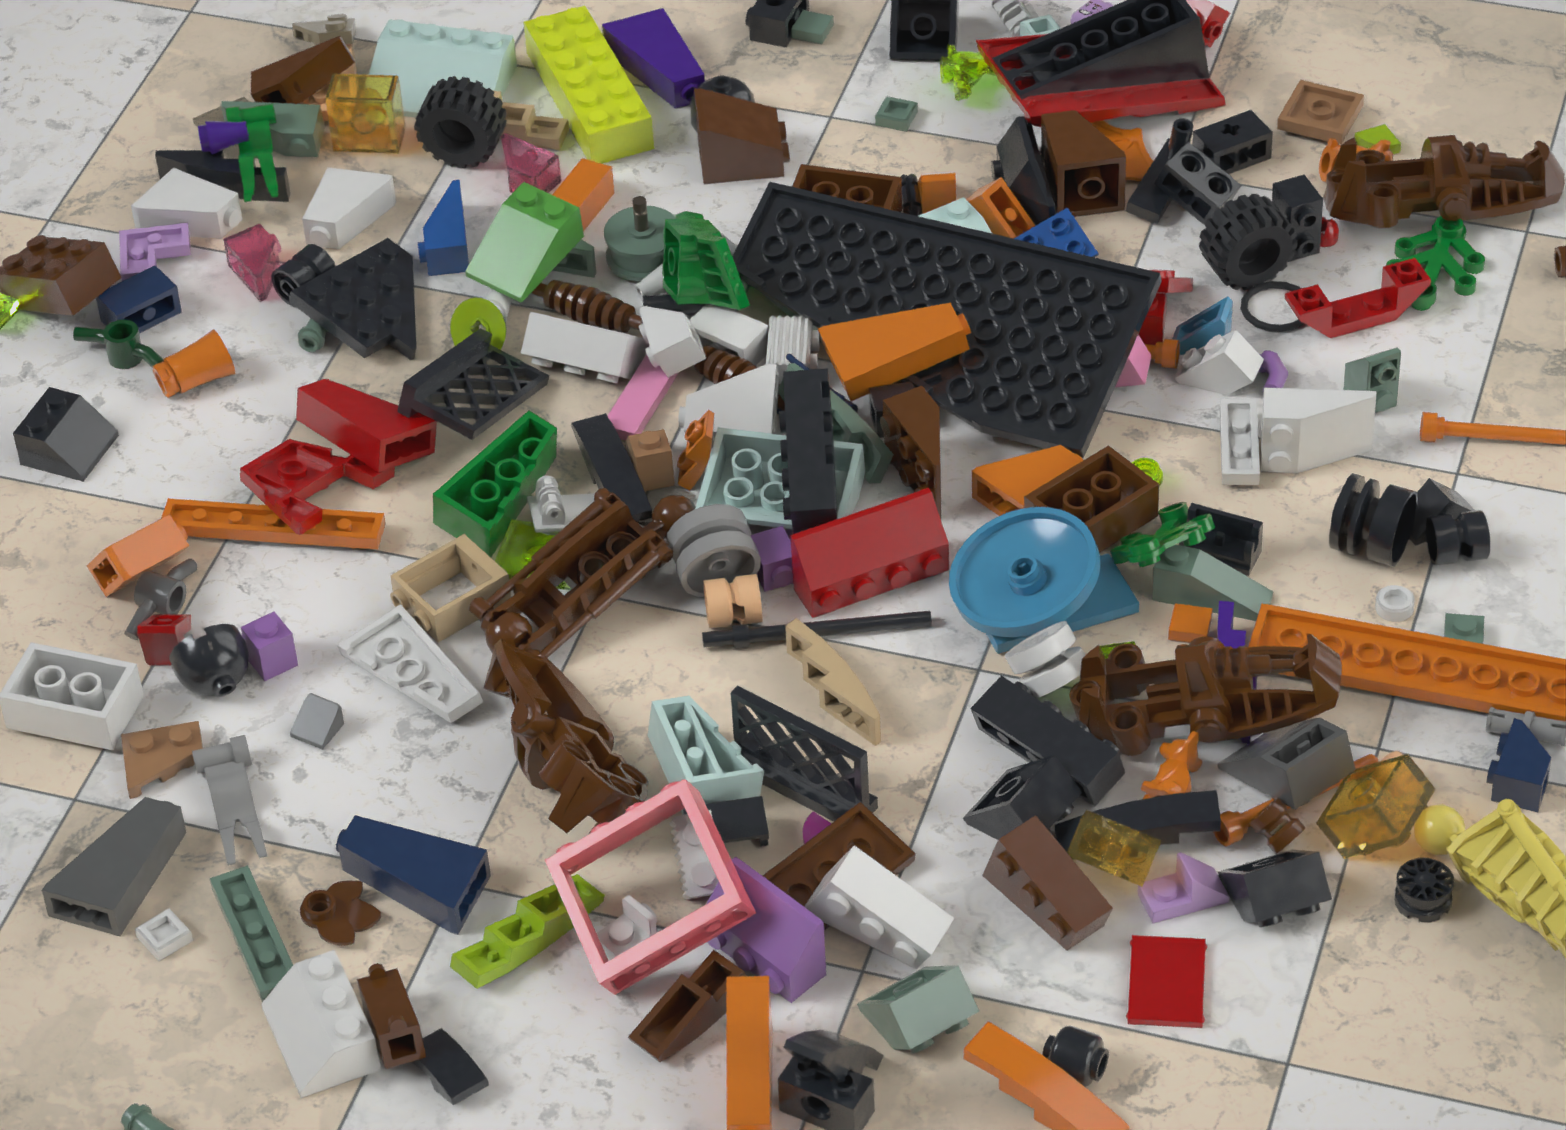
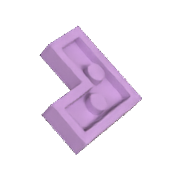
M188 223L119 231L120 275L122 281L154 265L157 266V259L191 255Z

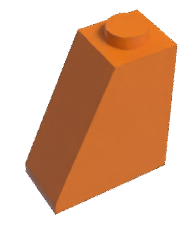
M1062 445L978 466L972 470V498L998 516L1023 509L1024 496L1084 460L1078 454H1074Z
M169 514L108 546L86 566L104 595L108 597L140 578L145 571H152L181 554L189 547L186 541L188 539L187 533L178 521H174Z

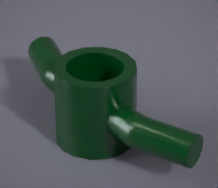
M130 320L111 322L104 330L86 327L74 328L73 339L75 341L96 342L105 345L108 361L114 368L130 369L140 364L142 360L152 367L164 361L152 348L141 344L136 323Z

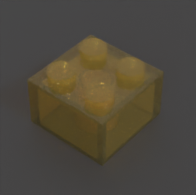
M332 74L325 101L333 151L399 154L406 130L399 76Z
M1409 754L1359 767L1343 779L1316 824L1344 859L1361 854L1367 856L1376 850L1387 847L1397 848L1411 837V829L1422 811L1428 807L1427 803L1436 789Z

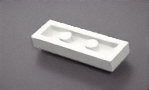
M1220 398L1222 485H1259L1257 399Z

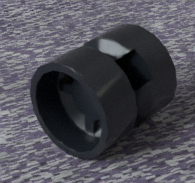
M308 244L296 253L292 260L289 259L272 272V285L283 301L295 307L289 302L291 291L334 268L336 265L323 248L316 244Z
M1482 510L1461 512L1457 519H1454L1450 514L1428 516L1426 520V543L1433 565L1456 563L1460 556L1465 561L1488 559L1490 555V532L1486 516Z

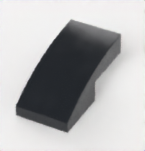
M440 1028L422 1038L426 1058L412 1061V1063L430 1077L434 1090L452 1105L489 1086L487 1077L478 1065L445 1030Z

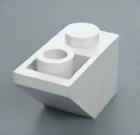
M648 306L639 309L643 324L639 325V330L645 342L650 345V347L645 349L652 365L655 368L660 366L667 377L706 359L700 337L684 313Z
M1235 329L1224 336L1220 334L1214 336L1205 346L1198 350L1196 348L1188 350L1179 361L1181 366L1174 379L1179 384L1229 395L1254 381L1264 359Z

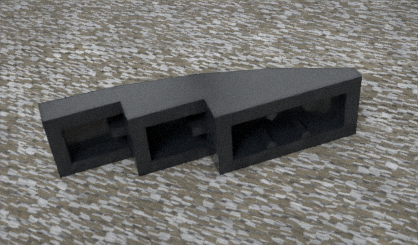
M156 150L155 157L160 179L171 169L175 168L238 193L239 199H244L239 160L224 159L223 150L211 154V151L202 152V150ZM254 159L255 191L252 201L289 202L291 193L286 167H275L278 197L272 198L267 189L261 167H256Z
M607 414L571 422L572 430L593 484H597L598 489L606 488L617 495L628 506L636 522L652 518V508L641 481Z
M1217 790L1170 794L1130 801L1092 811L1055 824L1054 830L1055 839L1073 860L1138 857L1139 846L1179 844L1180 833L1220 831L1221 817Z
M825 1030L800 1033L788 1038L783 1046L805 1068L840 1082H844L849 1069L862 1074L865 1066L877 1071L884 1056L870 1046Z

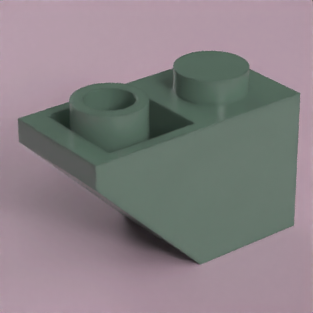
M1398 347L1345 363L1343 390L1376 391L1375 413L1397 406L1401 362L1400 349Z

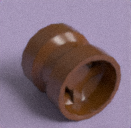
M1279 797L1262 809L1248 823L1256 833H1262L1268 839L1267 845L1275 854L1289 845L1306 828L1298 818H1292L1287 813V806ZM1286 819L1287 822H1285L1281 827H1279V828L1271 835L1270 832H1272L1276 827H1278V826Z

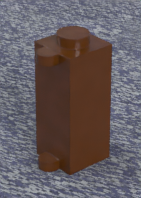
M376 963L371 965L368 969L369 976L357 979L364 1014L375 1037L376 1046L385 1069L426 1058L420 1025L398 969L385 971L382 964Z

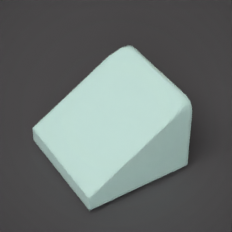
M1051 15L1020 22V36L1049 34L1060 29Z

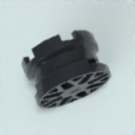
M1416 858L1403 864L1396 875L1394 896L1398 911L1406 918H1409L1411 915L1419 918L1418 922L1428 923L1440 920V916L1443 913L1448 914L1452 906V891L1454 889V876L1451 870L1442 862L1431 858Z

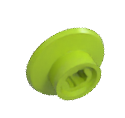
M478 297L470 298L460 303L455 309L450 323V332L454 345L456 346L479 330V325L482 324L486 331L493 334L490 345L501 350L506 338V323L500 310L489 300Z

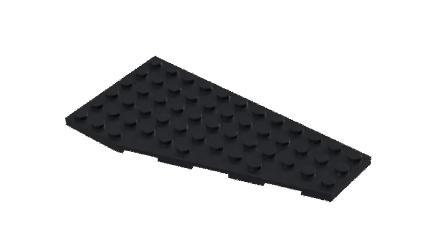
M770 181L732 256L741 280L799 317L802 315L804 318H808L812 325L817 328L951 303L956 315L963 313L969 324L971 333L966 335L970 350L900 381H912L914 388L923 386L939 406L982 433L1045 449L1062 445L1084 458L1162 282L1159 272Z

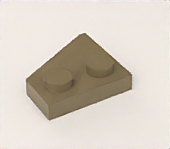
M346 14L330 15L324 21L292 23L294 37L303 36L304 41L312 42L315 45L337 36H341L345 44H353L356 33L355 18L347 19Z

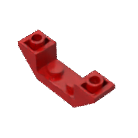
M1412 258L1383 266L1380 289L1330 302L1317 284L1287 292L1284 299L1299 321L1329 338H1334L1396 321L1430 286L1431 279L1417 259Z

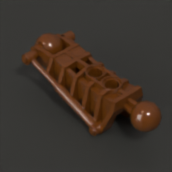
M606 488L598 489L594 494V502L531 556L532 560L487 600L479 597L470 603L469 611L482 622L481 629L485 632L486 643L491 653L494 651V644L500 639H504L506 644L536 656L543 655L548 658L587 622L592 618L596 619L636 582L643 579L649 571L656 567L661 568L672 559L673 550L664 539H667V533L677 520L686 513L695 510L696 506L693 501L682 495H669L662 498L653 510V521L642 528L633 519L628 506L617 495ZM563 581L571 588L565 595L556 588ZM513 590L514 596L506 600L497 608H493L500 600H502L509 592ZM523 613L525 616H527L539 629L533 633L532 626L530 625L527 618L523 617L520 614Z

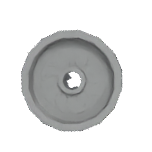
M713 504L699 507L683 515L672 525L667 533V543L673 550L672 559L676 563V571L680 583L687 593L696 597H704L703 580L725 578L729 583H732L735 576L757 574L760 569L761 558L756 544L751 538V530L743 512L734 506Z

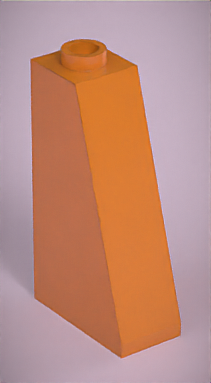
M951 303L831 324L818 328L824 348L851 402L869 394V388L890 385L970 350L966 335L971 333L969 324L963 313L956 315Z
M769 976L727 977V1130H772L773 1027Z

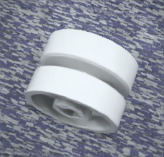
M1062 621L1026 638L1005 654V658L1014 674L1025 673L1019 682L1023 683L1033 693L1035 698H1039L1059 689L1080 676L1081 659L1085 656V653L1081 647L1070 648L1076 641V637L1068 623Z

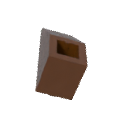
M337 36L252 71L251 96L255 102L301 104L355 63V59L341 36Z

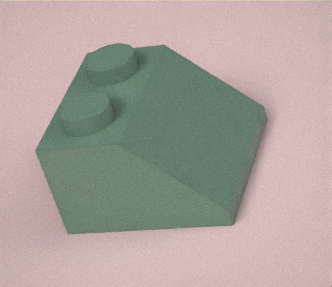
M925 966L857 1003L861 1013L893 1049L910 1050L911 1053L920 1052L933 1045L934 1040L932 1037L943 1031L946 1034H950L966 1027L969 1024L967 1018L979 1012L959 966Z

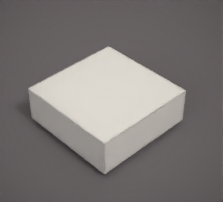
M169 908L135 928L137 938L158 961L193 941L191 931Z

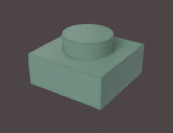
M1445 613L1444 637L1483 644L1485 616Z

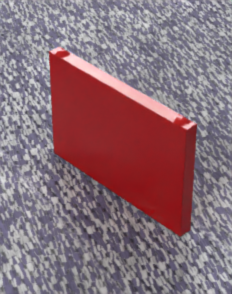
M1132 935V940L1130 941L1131 965L1128 1012L1126 1013L1127 1024L1202 1028L1205 1022L1203 1000L1205 951L1207 950L1206 939Z

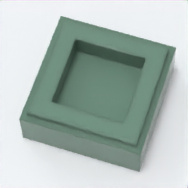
M803 10L791 29L792 38L823 44L834 26V16Z
M886 96L875 115V125L907 132L918 113V103Z

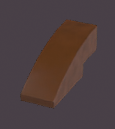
M713 950L690 978L681 974L628 1036L629 1040L658 1062H662L697 1039L726 1013L727 977L747 975L734 963Z

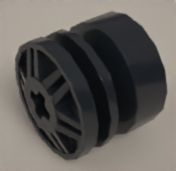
M1352 473L1347 478L1334 505L1329 532L1330 548L1343 551L1347 547L1349 554L1357 556L1367 541V557L1369 560L1395 567L1405 551L1413 528L1417 510V492L1390 484L1383 492L1381 498H1379L1380 485L1378 480L1370 478L1365 482L1364 476Z

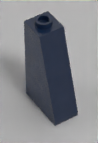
M354 815L347 829H343L340 832L336 842V850L340 853L343 871L448 932L457 935L460 933L491 877L487 849Z

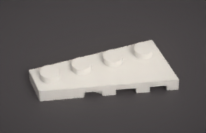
M401 604L337 645L341 655L450 723L483 703L479 691Z

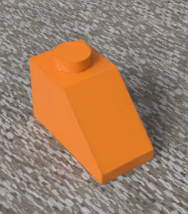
M1002 177L977 189L966 199L982 215L992 234L1014 239L1036 226Z

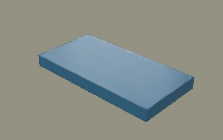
M1109 553L1100 556L1099 577L1088 599L1075 613L1064 620L1068 623L1072 632L1139 612V601L1116 564H1114ZM986 633L997 654L1009 651L1031 636L999 637Z

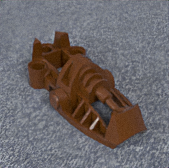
M1455 135L1428 137L1424 141L1420 159L1385 161V155L1376 150H1363L1356 153L1357 143L1352 138L1341 145L1333 170L1327 174L1323 200L1330 217L1358 224L1371 225L1376 228H1390L1398 223V219L1410 218L1413 212L1438 210L1444 219L1458 221L1457 219L1474 220L1499 217L1542 208L1558 203L1563 193L1565 181L1564 171L1549 146L1539 140L1535 141L1534 149L1524 155L1523 158L1507 157L1506 153L1490 152L1487 143H1480L1475 147V144L1469 141L1463 146L1462 142L1457 140Z
M1307 634L1308 644L1303 648L1288 646H1238V648H1232L1231 646H1224L1217 638L1199 637L1191 641L1189 645H1177L1174 660L1147 664L1141 649L1137 645H1118L1112 649L1107 659H1105L1100 645H1097L1081 659L1080 681L1071 688L1069 697L1077 719L1088 727L1093 736L1101 741L1103 739L1110 740L1126 756H1136L1148 749L1151 740L1164 738L1166 727L1190 724V733L1195 731L1199 734L1198 741L1218 742L1267 733L1315 717L1336 706L1340 692L1342 664L1340 655L1312 634ZM1293 671L1295 676L1311 680L1313 691L1253 689L1252 677ZM1146 690L1148 699L1115 704V699L1140 696V693Z
M500 639L495 643L483 688L494 694L509 698L513 702L515 708L511 716V732L514 742V753L519 767L528 781L536 788L542 790L553 788L561 793L548 819L565 833H568L587 816L597 822L595 826L604 822H611L625 814V811L631 805L644 802L647 798L648 779L638 769L626 763L621 755L612 752L614 736L611 730L575 685L546 656H536L506 644L504 639Z

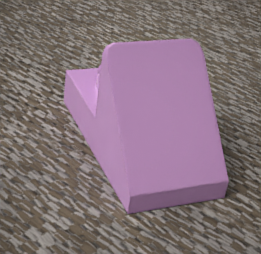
M1180 852L1177 853L1176 873L1138 883V896L1152 923L1229 902V895L1215 869Z

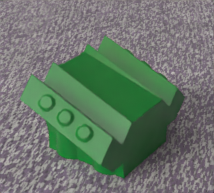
M683 211L675 215L676 219H665L663 233L664 260L662 265L663 288L676 303L713 304L737 310L750 306L727 240L721 236L720 231L699 213Z

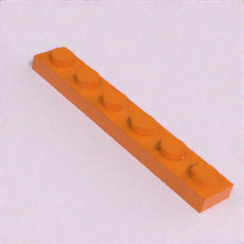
M169 498L161 517L163 518L170 514L174 521H178L183 526L188 537L376 550L379 548L386 525L384 513L322 509V522L299 535L267 505Z

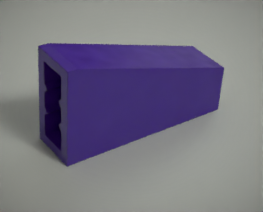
M664 8L602 24V34L624 69L675 109L690 105L694 89H697L698 85L705 81V74Z

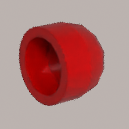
M1322 217L1321 232L1325 233H1321L1320 247H1331L1338 242V225L1335 220H1327L1326 217Z

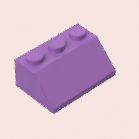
M734 857L732 862L756 914L709 940L708 944L716 950L721 949L743 971H749L755 976H769L770 992L773 994L778 993L792 1003L826 976L824 921L738 857ZM719 882L706 904L724 894Z

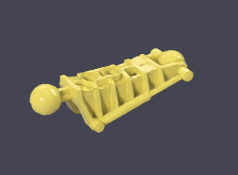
M1511 799L1502 800L1496 810L1466 830L1463 817L1450 806L1445 804L1430 805L1422 810L1416 818L1414 825L1415 839L1424 851L1436 856L1449 854L1462 880L1467 884L1472 882L1484 896L1517 922L1525 923L1534 931L1539 932L1555 951L1559 949L1566 959V856L1549 836L1522 813L1520 807Z

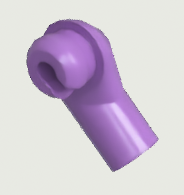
M1266 350L1260 354L1264 360L1258 371L1260 373H1268L1269 375L1264 384L1263 392L1264 388H1283L1288 377V371L1278 354L1271 350Z

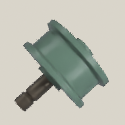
M636 196L632 200L633 207L617 212L607 221L604 227V240L608 246L606 262L609 269L621 278L641 282L642 279L663 264L665 219H676V217L663 208L647 206L645 197Z

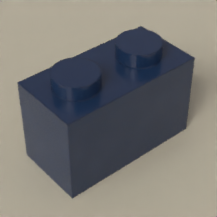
M156 265L109 287L96 298L100 320L105 326L117 320H130L136 323L139 334L182 313L177 285Z

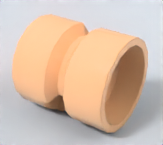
M757 574L735 576L732 583H729L725 578L703 580L709 629L731 626L733 620H738L741 625L763 622Z

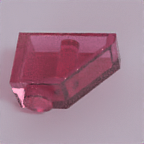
M507 133L501 136L503 160L510 193H513L523 182L549 193L561 182L559 155Z
M259 223L224 238L223 241L228 266L261 302L267 299L272 288V272L280 266L278 253L281 252V246L277 237L273 233L269 234Z

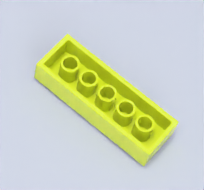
M586 6L569 8L566 11L539 16L536 19L523 22L527 55L563 118L568 119L569 129L588 160L606 163L654 149L652 117Z

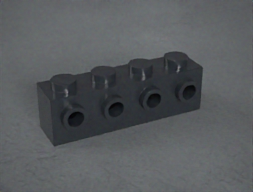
M1001 675L970 708L979 730L1027 762L1055 755L1083 791L1079 797L1094 807L1126 773L1120 758L1122 753L1114 743L1108 739L1099 740L1092 735L1088 727L1081 721L1076 719L1073 722L1062 715V712L1052 702L1048 700L1041 702L1019 681H1016L1014 684Z

